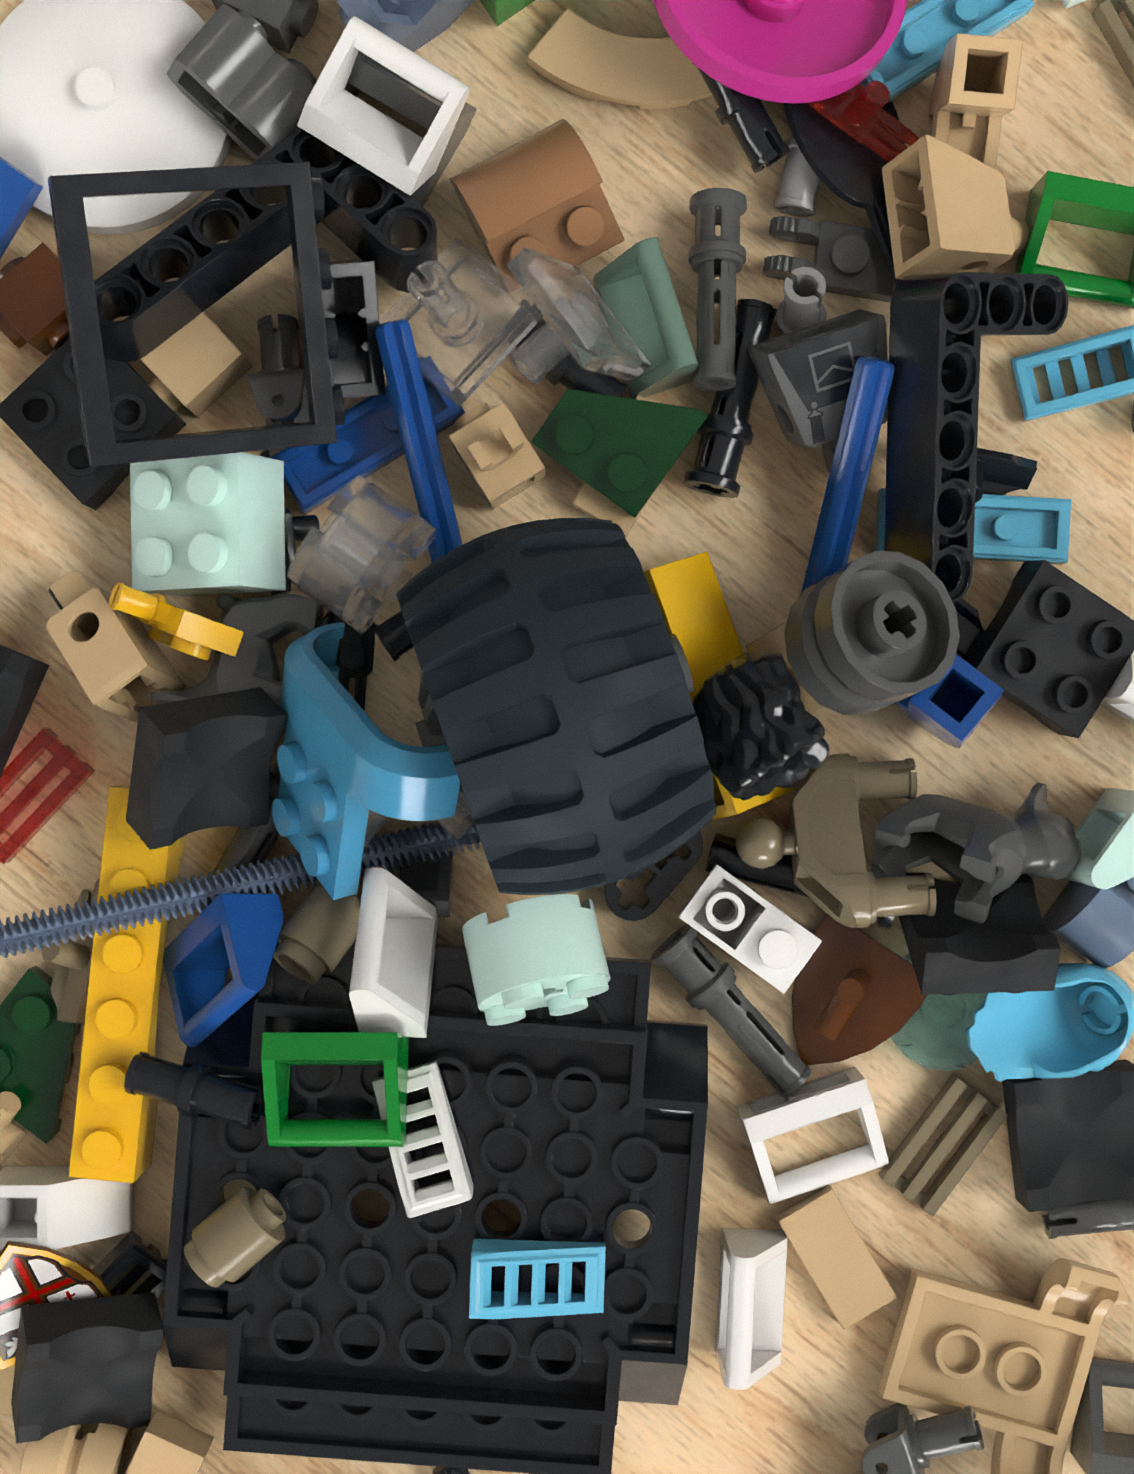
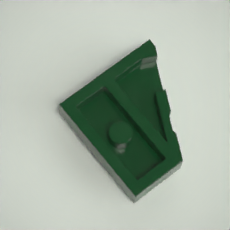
M567 389L531 443L636 518L709 415L701 409Z
M36 965L27 970L0 1005V1093L8 1091L18 1096L21 1101V1108L14 1119L47 1144L60 1130L62 1119H58L65 1085L70 1082L75 1058L72 1050L75 1037L80 1033L81 1024L57 1020V1007L50 990L53 978Z

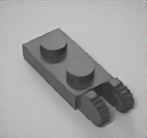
M778 216L771 219L769 235H772L773 238H778V240L813 245L816 246L813 263L806 259L787 255L767 256L764 260L763 274L778 280H785L786 277L792 278L790 275L794 269L811 267L818 270L824 276L826 292L891 303L895 285L872 228L822 221L819 224L811 219L794 218L793 216Z

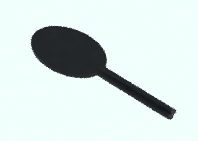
M857 84L850 90L825 100L809 103H783L794 139L814 173L838 197L853 206L866 210L896 287L900 279L895 278L882 167L906 148L902 127L893 102L890 101L875 111Z

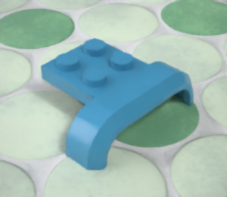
M343 622L318 627L294 640L286 650L280 702L282 709L287 713L284 744L279 746L277 752V762L281 774L278 798L274 799L272 803V817L277 832L282 837L289 839L300 854L307 873L312 877L316 876L333 900L357 894L369 810L387 817L407 821H431L455 816L460 788V780L447 744L418 747L391 739L377 727L338 681L340 668L336 665L339 639L344 637L345 624Z

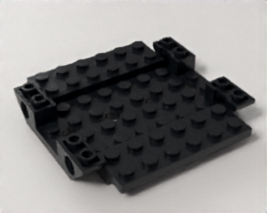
M356 940L331 975H322L314 985L307 984L288 973L273 957L264 987L198 1046H187L183 1065L191 1067L194 1063L198 1062L210 1066L213 1069L214 1075L251 1086L258 1085L263 1087L261 1066L262 1032H359L349 998ZM436 944L427 1038L406 1037L409 1039L408 1069L437 1060L474 1185L472 1198L460 1204L408 1218L399 1191L389 1147H270L267 1139L265 1105L255 1127L252 1126V1130L244 1129L240 1125L201 1113L195 1118L179 1114L163 1329L172 1367L225 1371L223 1395L227 1396L223 1450L529 1474H611L615 1425H617L619 1401L678 1405L688 1364L708 1110V1026L706 1024L647 1020L651 976L650 960L606 957L610 974L609 989L604 993L587 997L589 1006L581 1011L551 1016L547 1006L526 1010V1017L519 1021L489 1026L486 1023L485 1013L480 1011L477 1006L465 946ZM290 1066L288 1119H381L372 1081L384 1076V1067ZM428 1087L407 1093V1106L431 1099ZM435 1114L407 1122L406 1134L438 1125ZM442 1142L409 1151L412 1162L445 1152ZM448 1169L418 1178L417 1180L420 1188L452 1179ZM234 1179H243L250 1182L256 1191L261 1188L267 1190L281 1204L286 1214V1220L282 1223L285 1230V1239L237 1281H225L221 1286L215 1288L206 1284L193 1271L185 1257L184 1246L192 1239V1230L226 1201L224 1198L225 1184ZM366 1189L377 1190L387 1198L390 1211L381 1220H364L354 1209L353 1198L355 1195ZM498 1199L512 1202L518 1208L521 1215L517 1225L507 1231H497L490 1228L484 1221L482 1213L490 1202ZM630 1209L639 1210L649 1218L650 1228L644 1237L636 1241H626L616 1235L613 1230V1223L616 1217L623 1211ZM473 1239L605 1243L604 1312L511 1319H469ZM572 1262L571 1293L585 1294L586 1262ZM559 1263L546 1264L545 1292L558 1293ZM532 1264L519 1265L518 1292H531ZM505 1266L492 1267L491 1291H504Z

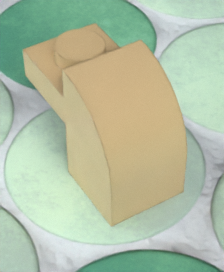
M957 33L948 41L941 56L929 112V118H933L932 137L996 169L1002 116L1015 109L1024 39Z

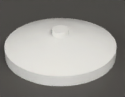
M24 0L0 25V157L43 186L32 207L47 218L53 220L48 186L49 176L222 167L232 138L225 132L218 121L192 103L167 75L174 59L206 24L183 0ZM205 191L83 198L87 232L108 235L127 234L158 226L186 210Z

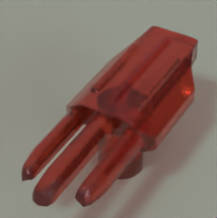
M872 81L866 87L859 83L837 96L808 103L814 110L859 143H864L888 162L908 148L901 141L911 146L919 140L909 128L883 110V107L890 100V92L880 81Z

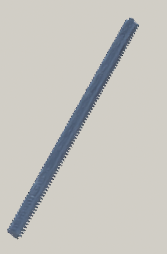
M468 814L464 818L461 815L458 820L453 817L450 822L448 819H445L443 823L439 820L436 822V825L430 822L427 827L425 824H422L419 829L417 826H414L413 830H410L408 827L405 832L399 829L396 834L394 831H391L390 835H387L385 832L382 837L376 834L374 839L368 836L364 842L360 875L364 876L363 868L368 869L372 866L379 868L381 864L386 870L387 863H390L392 869H395L394 861H397L400 867H403L402 859H405L407 864L411 865V857H413L416 864L418 863V856H421L425 862V854H428L431 860H434L433 852H436L438 857L442 858V850H444L446 856H449L448 849L450 848L454 855L457 854L456 847H459L461 852L464 853V845H467L469 851H472V843L475 844L477 850L480 849L479 842L481 840L472 816ZM297 852L294 857L292 854H289L288 858L281 856L280 860L274 857L272 862L265 859L263 864L257 861L254 866L252 863H249L247 867L240 865L239 870L234 866L231 872L225 868L223 874L216 870L215 876L208 872L207 878L200 874L199 881L195 876L191 877V881L187 880L186 877L183 878L182 884L176 879L174 886L170 881H167L166 889L162 883L158 884V890L153 885H150L149 892L145 887H142L141 895L137 889H134L133 897L129 894L128 890L125 891L124 898L118 892L116 901L112 894H109L108 902H106L103 896H100L99 904L95 898H92L91 906H89L86 900H83V907L81 908L78 902H75L74 910H72L69 904H66V912L63 911L60 905L57 908V914H55L51 907L49 908V916L42 909L40 911V918H38L35 911L32 912L31 920L28 918L27 913H24L22 922L18 915H16L13 924L10 918L7 917L5 926L0 919V955L2 954L3 957L8 958V953L10 952L13 956L17 955V951L25 954V949L27 948L29 951L34 952V947L36 946L39 950H43L44 943L48 948H51V943L53 942L56 946H60L61 939L65 944H68L70 938L73 942H77L78 935L82 940H85L87 933L90 938H94L95 930L99 936H102L104 929L107 934H111L112 926L116 932H119L120 924L124 930H128L129 923L134 929L136 928L137 920L142 927L145 926V919L151 925L153 924L154 916L157 922L160 923L162 914L167 921L170 920V913L177 919L179 911L183 917H186L187 909L191 915H194L195 907L201 913L203 905L207 907L220 893L260 894L262 892L263 894H268V890H270L272 894H276V888H278L280 893L284 894V886L287 887L289 892H292V885L294 884L299 891L300 883H303L305 889H308V881H311L313 887H315L317 878L307 873L301 856Z

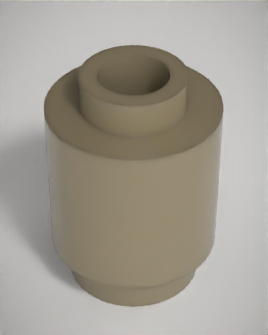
M315 886L280 931L278 937L279 945L273 954L276 962L297 979L311 985L316 984L322 975H331L356 940L360 899L356 895H351L333 900L323 886Z
M241 1187L192 1230V1239L184 1246V1254L189 1265L199 1278L212 1287L218 1288L225 1281H237L285 1239V1230L282 1225L286 1220L285 1211L278 1200L267 1190L261 1188L255 1192L248 1187Z

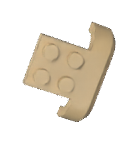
M1065 1258L1057 1259L1047 1269L1039 1284L1033 1302L912 1268L878 1391L883 1399L939 1415L972 1406L976 1414L974 1421L978 1420L981 1427L996 1431L992 1451L991 1474H1062L1066 1448L1104 1318L1113 1304L1117 1303L1128 1306L1131 1298L1120 1278L1113 1272Z

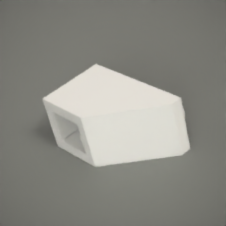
M717 864L714 865L678 915L680 919L782 993L787 991L822 942L808 929Z
M5 1166L0 1170V1251L7 1241L45 1246L55 1250L130 1233L133 1229V1183L69 1177L70 1166Z

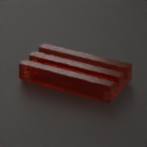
M43 728L3 770L0 777V799L46 750L54 756L1 812L0 835L64 767L71 772L4 844L0 841V862L3 864L11 862L95 772L87 762H82L76 756L77 753L69 745H64L57 739L59 736L50 728Z

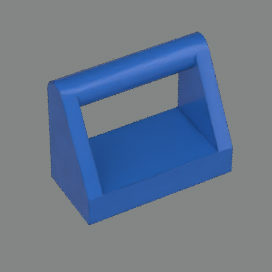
M220 893L164 949L163 965L178 1034L185 1045L189 1047L198 1046L264 987L284 920L278 894ZM231 968L233 979L223 987L228 969Z

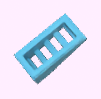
M1134 325L1012 358L1011 364L1025 422L1133 395ZM1121 347L1128 380L1116 383L1109 349ZM1092 353L1096 354L1103 383L1102 387L1095 389L1090 387L1083 357ZM1070 359L1078 393L1066 396L1058 362ZM1045 365L1053 400L1040 403L1032 368Z
M473 1239L469 1319H511L603 1313L605 1243ZM572 1262H586L585 1294L571 1293ZM559 1263L558 1293L545 1292L546 1264ZM532 1264L531 1292H518L519 1265ZM505 1266L504 1291H491L492 1267Z

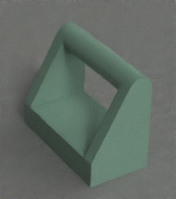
M658 238L644 239L634 244L595 274L593 279L631 399H636L638 395L647 397L690 383L698 366Z

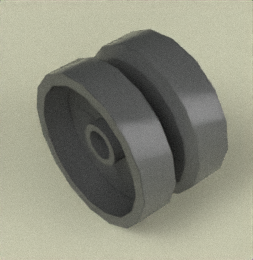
M873 551L851 561L836 570L832 575L807 587L791 606L784 630L787 659L799 684L820 705L843 715H868L939 683L954 663L960 638L956 608L944 583L924 563L901 552Z

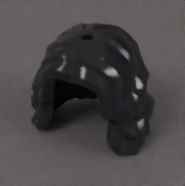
M763 650L745 652L709 675L693 700V708L700 724L711 772L719 779L720 784L729 791L730 795L737 799L748 800L756 795L765 796L770 794L775 787H792L798 780L804 779L807 776L809 769L821 768L823 761L827 758L830 751L828 743L823 738L825 728L815 716L805 710L800 699V687L788 673L786 662L781 653H769Z

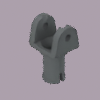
M277 314L279 330H277V328H273L272 316H264L257 321L262 370L256 374H248L257 408L265 418L267 426L285 424L287 421H293L294 423L310 422L305 370L300 369L297 333L299 329L298 320L290 315Z
M896 1403L873 1414L867 1420L864 1437L868 1447L864 1450L862 1457L863 1474H925V1469L930 1466V1460L975 1449L977 1451L983 1450V1436L978 1420L974 1421L976 1414L973 1407L967 1406L962 1410L918 1420L916 1415H910L907 1405ZM880 1433L888 1434L883 1438L879 1436ZM877 1463H885L887 1467L881 1468Z

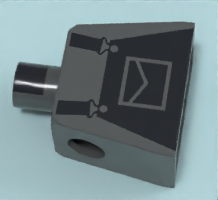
M858 309L748 346L749 356L783 434L788 441L804 449L821 445L828 473H830L856 361L859 357L865 356L877 357L888 361L886 322L884 315ZM887 401V405H886V409H885V413H884V417H883L882 424H884V423L887 422V416H888V401Z

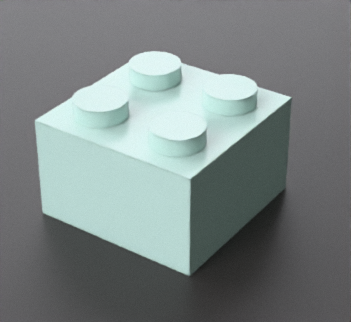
M239 452L130 463L132 588L150 594L159 593L170 596L286 591L284 461Z

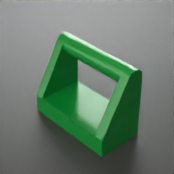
M1047 171L1030 190L1025 215L1029 235L1024 249L1018 254L1015 273L1054 275L1059 277L1064 283L1069 297L1134 309V249L1128 281L1036 264L1049 220L1134 236V187Z
M262 1032L261 1066L269 1146L404 1147L406 1140L409 1039L398 1032ZM290 1066H383L387 1119H288Z

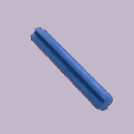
M398 319L378 325L375 334L431 562L433 563L438 558L463 544L410 323L405 319Z
M865 356L859 357L856 361L801 594L807 587L832 575L836 570L848 563L895 372L894 364L885 359Z

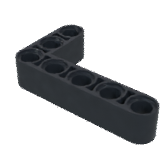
M301 128L251 164L309 162L311 178L319 177L321 179L324 192L325 215L323 220H315L316 225L322 222L361 260L374 261L375 273L389 286L398 291L407 293L420 291L428 287L436 278L438 270L437 228L435 220L430 213L410 195ZM285 186L216 190L96 279L94 284L104 354L112 360L120 362L137 361L148 355L291 245ZM402 248H414L415 250H408V251H406V250H401V249H402ZM172 278H179L175 281L165 282ZM129 316L122 321H113L119 317Z
M984 272L910 275L901 279L892 293L890 304L889 362L894 364L895 372L888 396L884 551L901 552L924 563L944 583L953 603L959 601L967 593L973 573L981 336L1049 335L1056 333L1062 327L1067 317L1069 303L1064 283L1059 277L1054 275Z

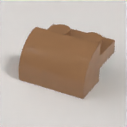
M564 119L449 178L477 237L482 240L509 297L513 300L625 241L600 186L603 180L582 140L573 127Z

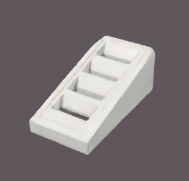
M437 1060L408 1069L407 1093L428 1087L431 1099L408 1105L406 1123L435 1114L438 1125L406 1134L404 1147H389L399 1191L408 1218L466 1202L473 1196V1181ZM384 1076L373 1079L372 1084L381 1119H387ZM439 1142L443 1143L445 1152L412 1162L409 1151ZM450 1170L452 1179L420 1188L418 1178Z

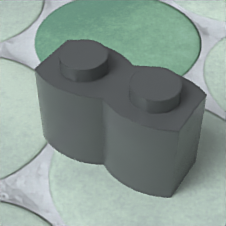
M223 4L174 59L167 75L192 103L218 121L225 132L244 151L258 160L300 129L297 124L305 102L317 81L310 70L295 59L287 60L274 52L267 42L268 35L265 29L252 15L245 11L236 12L228 5Z

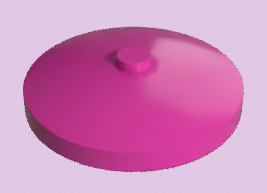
M653 0L666 31L684 55L699 69L737 92L757 99L779 103H809L825 100L850 90L862 82L875 70L892 45L900 30L907 5V0Z

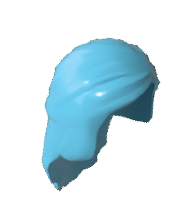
M1061 963L1058 965L1054 991L987 993L984 1001L972 1012L974 1024L965 1030L967 1047L978 1057L984 1070L987 1073L992 1071L995 1079L1001 1082L1007 1079L1073 1078L1089 1071L1098 1072L1111 1065L1128 1047L1134 1030V993L1122 978L1104 967L1088 963Z

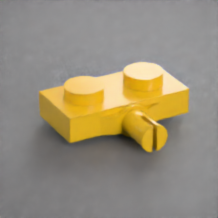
M121 582L114 586L109 598L110 609L130 614L132 618L151 626L148 638L208 661L212 649L235 657L244 634L243 631L166 603L164 595L159 593L152 595L128 587Z

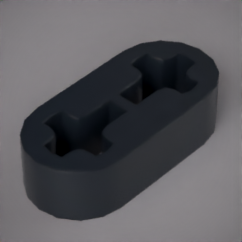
M699 831L685 843L690 850L683 858L673 853L660 867H657L655 864L648 867L654 874L644 885L643 890L649 898L642 906L634 901L628 903L626 907L620 905L618 900L622 892L616 885L618 881L606 884L604 886V895L611 911L623 920L629 921L642 920L654 913L700 858L703 848L701 832ZM645 869L627 877L626 879L630 881L636 880Z

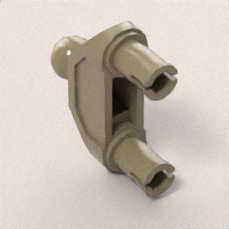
M848 753L832 754L823 761L821 768L815 770L793 798L787 829H782L770 819L756 818L749 820L736 835L735 846L740 859L752 868H769L780 861L783 855H791L794 884L828 915L846 927L866 928L870 924H875L877 917L934 916L936 912V889H929V886H934L935 883L931 873L912 876L874 877L872 871H867L858 809L860 800L915 799L917 795V772H911L916 767L912 758L896 761L858 762L855 756H850Z

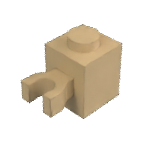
M204 312L148 355L141 358L146 366L155 374L147 384L172 411L175 412L184 405L198 418L253 367L247 358Z
M504 402L490 409L487 403H482L455 421L458 430L449 435L451 444L492 510L546 477L545 466Z

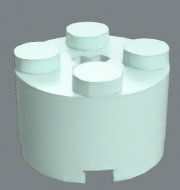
M555 894L524 899L506 904L508 916L502 920L489 924L487 913L484 912L467 921L462 927L477 1006L480 1011L485 1013L486 1023L489 1026L519 1021L526 1017V1010L547 1006L551 1016L578 1012L589 1006L587 997L604 993L609 989V969L593 901L590 898L582 905L580 904L579 895Z

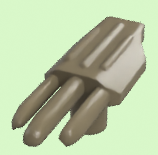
M100 879L96 881L92 898H95L96 901L98 899ZM83 889L80 894L78 904L81 908L83 907V900H86L89 906H91V892L89 890ZM88 933L85 936V940H82L78 935L77 942H73L70 938L68 944H65L61 939L60 946H56L53 942L51 943V948H48L44 943L42 950L43 959L56 964L50 990L56 1003L58 1021L85 1024L93 938H90Z

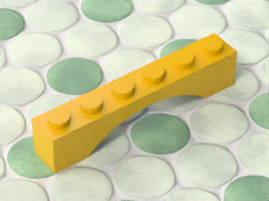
M130 784L109 787L98 904L100 896H103L106 902H108V895L112 894L116 901L118 892L124 898L125 891L128 890L129 894L133 897L134 889H137L141 895L142 887H145L149 892L150 885H153L158 890V884L162 883L166 889L167 881H170L174 886L175 880L178 879L185 850L186 835L176 840L170 846L150 850L126 821ZM163 914L160 923L157 922L154 916L153 924L150 925L147 919H145V926L143 927L137 920L136 928L134 929L130 923L128 930H124L120 924L119 932H116L112 926L111 934H107L104 929L102 936H99L95 930L69 1177L135 1183L152 1164L158 1100L138 1094H128L125 1091L124 1084L127 1069L136 1054L139 1055L143 1051L150 1054V1056L156 1057L159 990L169 921L165 919Z

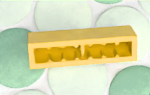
M708 551L643 572L652 593L656 597L669 635H676L686 656L694 685V691L689 692L692 704L694 697L709 675L744 653ZM712 773L714 782L713 794L716 803V814L712 820L747 811L792 792V787H775L770 794L765 796L756 795L748 800H741V798L737 799L731 796L729 791L720 784L719 779Z

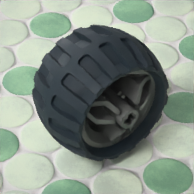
M555 518L536 520L495 530L458 546L438 558L415 575L396 593L422 670L418 701L421 709H423L424 720L415 723L422 746L432 747L447 744L460 780L457 803L474 820L499 893L554 895L582 891L616 882L670 855L694 837L713 819V816L716 814V803L713 794L714 782L706 756L700 724L689 692L694 691L690 668L678 638L675 634L669 635L656 597L652 593L643 573L642 565L634 549L630 547L625 539L623 530L617 523H612V520L592 518Z

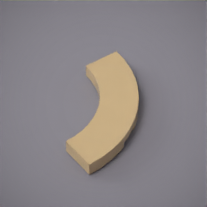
M569 8L527 55V65L547 80L571 93L595 102H599V99L617 104L638 106L640 110L669 109L689 106L692 101L713 96L696 65L684 55L671 37L638 38L613 33L584 20Z

